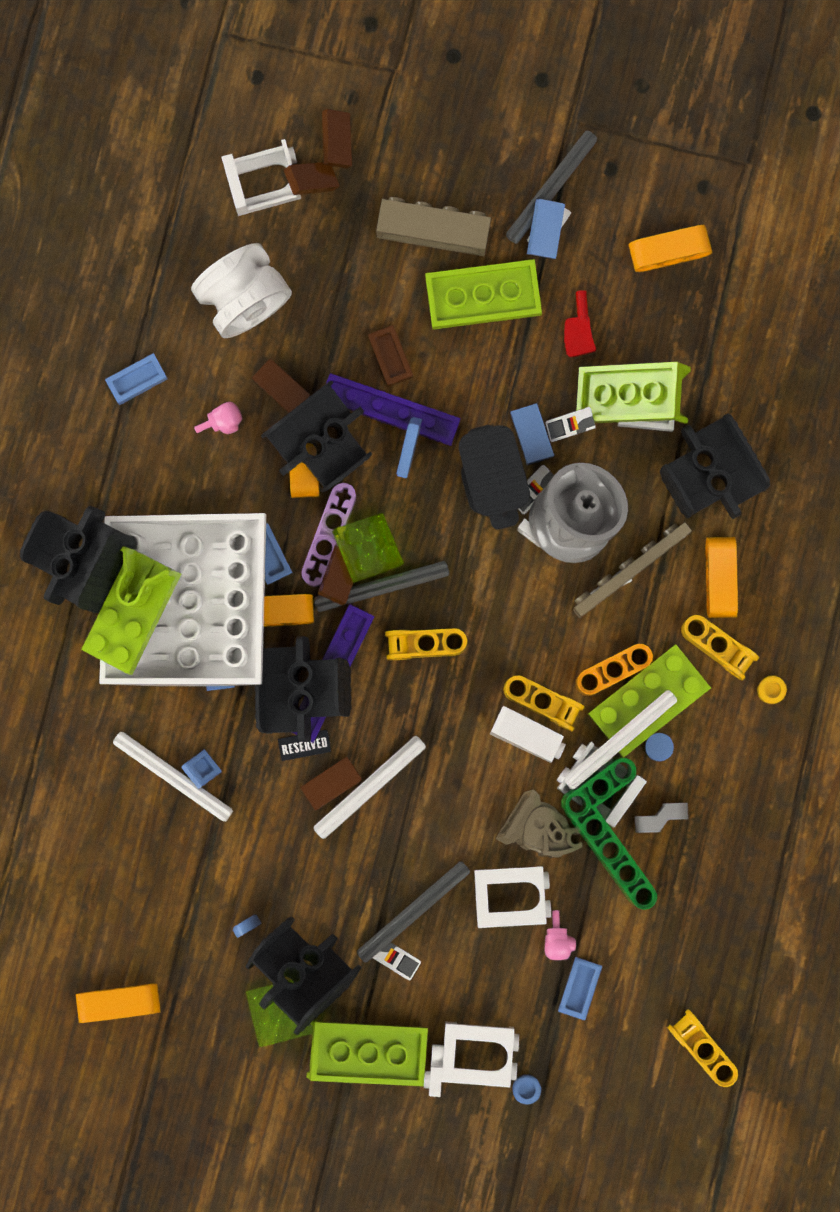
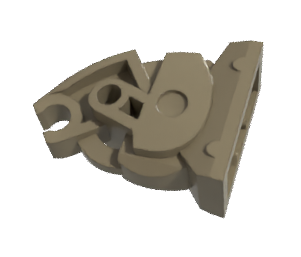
M534 789L523 793L496 837L498 841L506 845L516 842L525 850H534L540 857L557 858L582 847V842L576 844L571 842V835L580 834L576 828H569L566 818L552 805L540 802V795Z

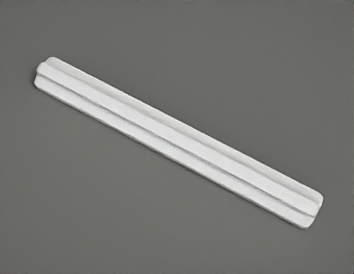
M669 690L665 691L564 778L565 783L572 790L576 789L677 702L675 695Z
M124 732L118 733L113 741L115 746L220 820L226 822L233 812L232 808L202 787L198 789L188 777Z
M417 736L411 738L314 826L315 832L322 839L327 838L426 748L421 739Z

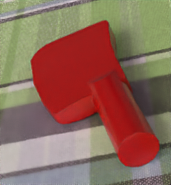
M585 290L576 291L577 317L565 320L564 342L567 356L571 358L596 352L591 332L590 317L588 316L587 292Z

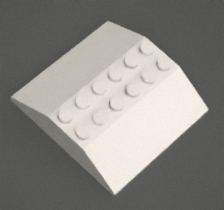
M266 514L105 516V524L135 539L134 550L182 573L133 675L126 674L100 660L99 684L141 686L261 685L263 673Z

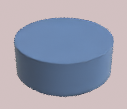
M653 734L645 742V752L654 761H664L673 753V742L666 734Z
M253 915L233 927L232 930L236 937L239 938L262 923L257 915Z
M528 1074L521 1075L513 1083V1095L522 1104H532L541 1095V1085L534 1076Z

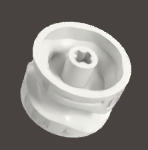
M259 243L243 246L222 257L207 268L191 287V291L200 304L216 306L218 313L213 319V324L223 338L237 336L266 320L280 309L292 294L291 289L280 273L273 267L268 266L270 263L269 256Z

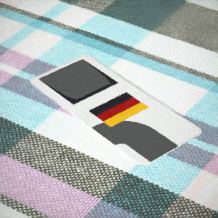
M587 407L546 421V427L550 441L554 442L594 429L595 423L591 408Z
M542 465L527 480L530 498L524 507L519 508L522 514H525L531 508L536 497L554 477L545 465Z
M391 942L373 957V959L407 980L412 979L421 964L420 960Z

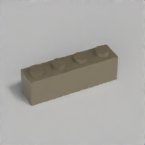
M389 197V200L382 199L376 233L379 239L485 257L491 217H486L485 213L479 211H470V214L459 212V209L455 207L444 206L443 209L433 208L431 204L426 202L410 204L405 203V200L401 198Z

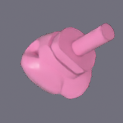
M226 402L207 414L208 421L194 428L196 433L212 427L215 432L221 430L225 434H231L238 430V425L242 421V415L235 403Z
M555 910L552 911L553 929H547L545 955L550 960H566L570 957L571 952L576 950V940L567 935L566 928H560L559 911Z

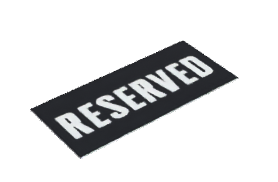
M327 730L319 731L314 743L300 742L298 736L278 739L282 761L331 752Z

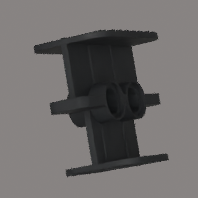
M331 380L261 434L262 438L267 437L287 462L279 470L283 476L301 462L305 463L323 486L320 490L322 493L342 481L343 478L347 477L372 455L371 452L365 453L347 427V425L363 414L364 410L360 406L351 413L331 388L333 384ZM327 427H333L337 431V439H333L328 435ZM307 443H311L316 447V456L310 455L307 452Z
M729 413L696 433L690 425L682 428V436L691 452L668 465H663L660 470L663 483H665L671 497L675 500L680 512L687 519L718 500H721L729 516L735 519L741 515V510L738 507L739 504L766 491L770 487V479L765 469H763L761 462L757 459L737 422ZM699 454H706L711 460V465L707 467L701 466L697 461V456ZM713 478L722 479L725 483V489L722 491L715 490L711 485V480Z
M485 425L473 428L459 442V453L463 463L461 477L469 506L474 512L483 516H489L494 529L499 530L514 526L519 521L517 509L524 507L530 498V490L514 433L510 428L503 425L494 427Z
M93 506L86 508L78 525L61 515L50 511H43L35 518L31 530L23 542L20 558L23 562L31 564L53 576L44 593L46 601L60 605L66 599L76 604L80 609L99 613L123 565V552L120 550L124 546L134 549L135 539L103 523L105 512ZM83 538L82 545L79 547V542Z
M305 636L296 637V647L263 648L262 684L255 686V719L258 731L266 734L297 732L300 742H310L311 717H349L352 710L351 669L348 661L342 658L310 660L309 638ZM307 668L309 676L306 681L300 682L298 673L301 669ZM303 696H307L309 706L301 711L298 705L299 700Z
M289 917L270 933L267 938L261 941L245 967L250 969L255 965L273 983V987L263 996L259 1005L265 1010L274 1002L297 1025L293 1033L299 1035L300 1032L309 1026L313 1020L321 1015L331 1003L335 1002L349 988L362 967L357 965L352 970L332 950V947L338 940L334 934H331L318 947L309 945L291 927L295 919ZM304 960L309 961L313 966L306 964ZM285 977L291 978L294 983L287 981Z

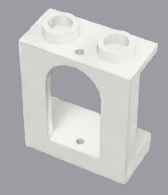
M285 139L281 140L282 146L233 159L232 154L222 156L238 216L301 199V195H293L289 183L280 190L245 199L238 177L239 174L272 165H282L287 168L289 165L297 163L293 147L287 148Z
M590 742L587 747L582 744L573 756L577 760L571 769L565 767L556 781L560 783L557 789L565 794L571 789L565 783L564 778L598 749L594 746V743ZM618 764L615 768L617 777L622 778L627 774V769L621 764ZM635 775V778L625 785L627 788L612 809H609L602 803L596 807L611 828H615L647 781L640 776ZM579 796L572 798V800L582 806V799Z
M543 866L474 870L478 928L547 924L546 918L551 917L550 900L545 901L544 889H549L550 885L549 872H543ZM529 882L534 884L539 890V903L531 910L489 913L487 884Z
M446 1021L441 1082L510 1087L511 1080H516L517 1063H512L513 1051L518 1052L519 1034H514V1027L511 1026L503 1028L465 1025ZM456 1039L499 1043L507 1051V1063L503 1068L496 1071L454 1068Z

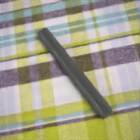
M587 130L583 133L507 231L506 237L511 242L519 243L532 226L536 199L551 201L595 145L597 137L592 132Z
M445 561L353 586L344 605L446 577L449 575L448 565ZM323 596L314 598L315 607L318 612L343 606Z
M458 862L359 948L357 955L365 963L368 962L470 873L469 868L464 862Z

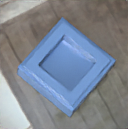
M205 749L181 767L198 789L222 772Z

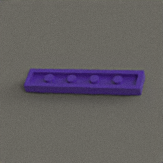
M329 374L326 384L330 380L333 381L331 388L349 411L353 412L361 406L364 410V413L361 415L406 431L411 418L422 419L419 431L420 436L452 446L461 418L343 377Z
M349 604L322 660L342 658L347 660L349 666H351L375 616ZM304 696L299 706L301 711L309 706L307 696ZM311 717L310 742L314 743L326 717Z

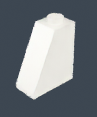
M505 706L502 707L490 732V735L550 763L554 758L559 760L566 744L562 743L564 736Z

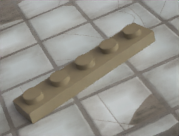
M676 523L663 532L665 538L659 543L653 540L641 549L643 555L637 560L631 557L619 566L621 572L615 577L608 574L597 583L599 589L593 594L586 591L575 600L577 606L573 609L574 613L579 619L688 536L692 530L686 523L679 527Z

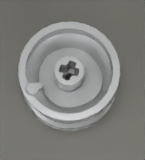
M574 463L565 466L554 475L534 500L529 513L531 533L538 545L547 554L558 560L570 563L590 560L623 527L628 513L627 498L620 483L603 468L588 463Z

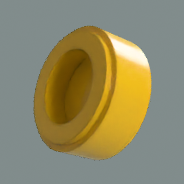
M777 676L765 677L759 682L757 687L759 698L767 704H776L782 701L787 692L785 682Z

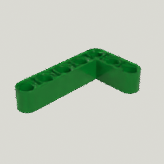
M615 757L600 767L576 789H570L562 797L561 806L628 901L635 907L646 910L656 904L657 893L596 808L635 778V764L630 759ZM624 762L627 766V774L619 778L615 773V768L619 763ZM598 779H602L605 789L601 794L596 795L592 790L593 783ZM575 796H579L582 799V807L578 811H572L569 805L570 800ZM596 819L599 828L596 833L589 834L586 830V825L589 820ZM612 842L615 845V852L612 856L605 857L603 847L606 843ZM625 865H629L632 870L631 876L626 880H622L619 876L620 869ZM646 888L648 892L647 899L642 903H638L636 893L638 890Z

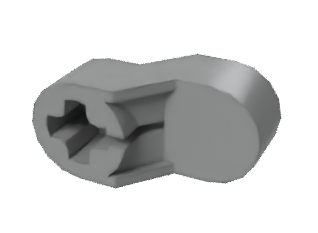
M688 803L662 804V807L655 816H635V833L661 832V829L668 820L688 819Z

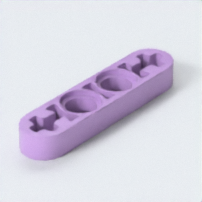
M347 483L337 484L332 489L302 568V578L311 587L321 585L327 565L324 566L321 563L319 573L322 574V577L311 581L307 571L315 568L316 561H311L312 556L320 561H328L329 563L335 544L341 542L356 502L355 490ZM344 489L348 490V495L351 497L350 500H345L342 505V509L347 510L346 514L338 509H330L332 504L338 507L339 497L336 494L337 492L342 493ZM330 515H338L342 519V524L338 529L332 530L327 527L326 520ZM323 540L329 541L332 544V551L325 556L318 554L316 550L317 544Z

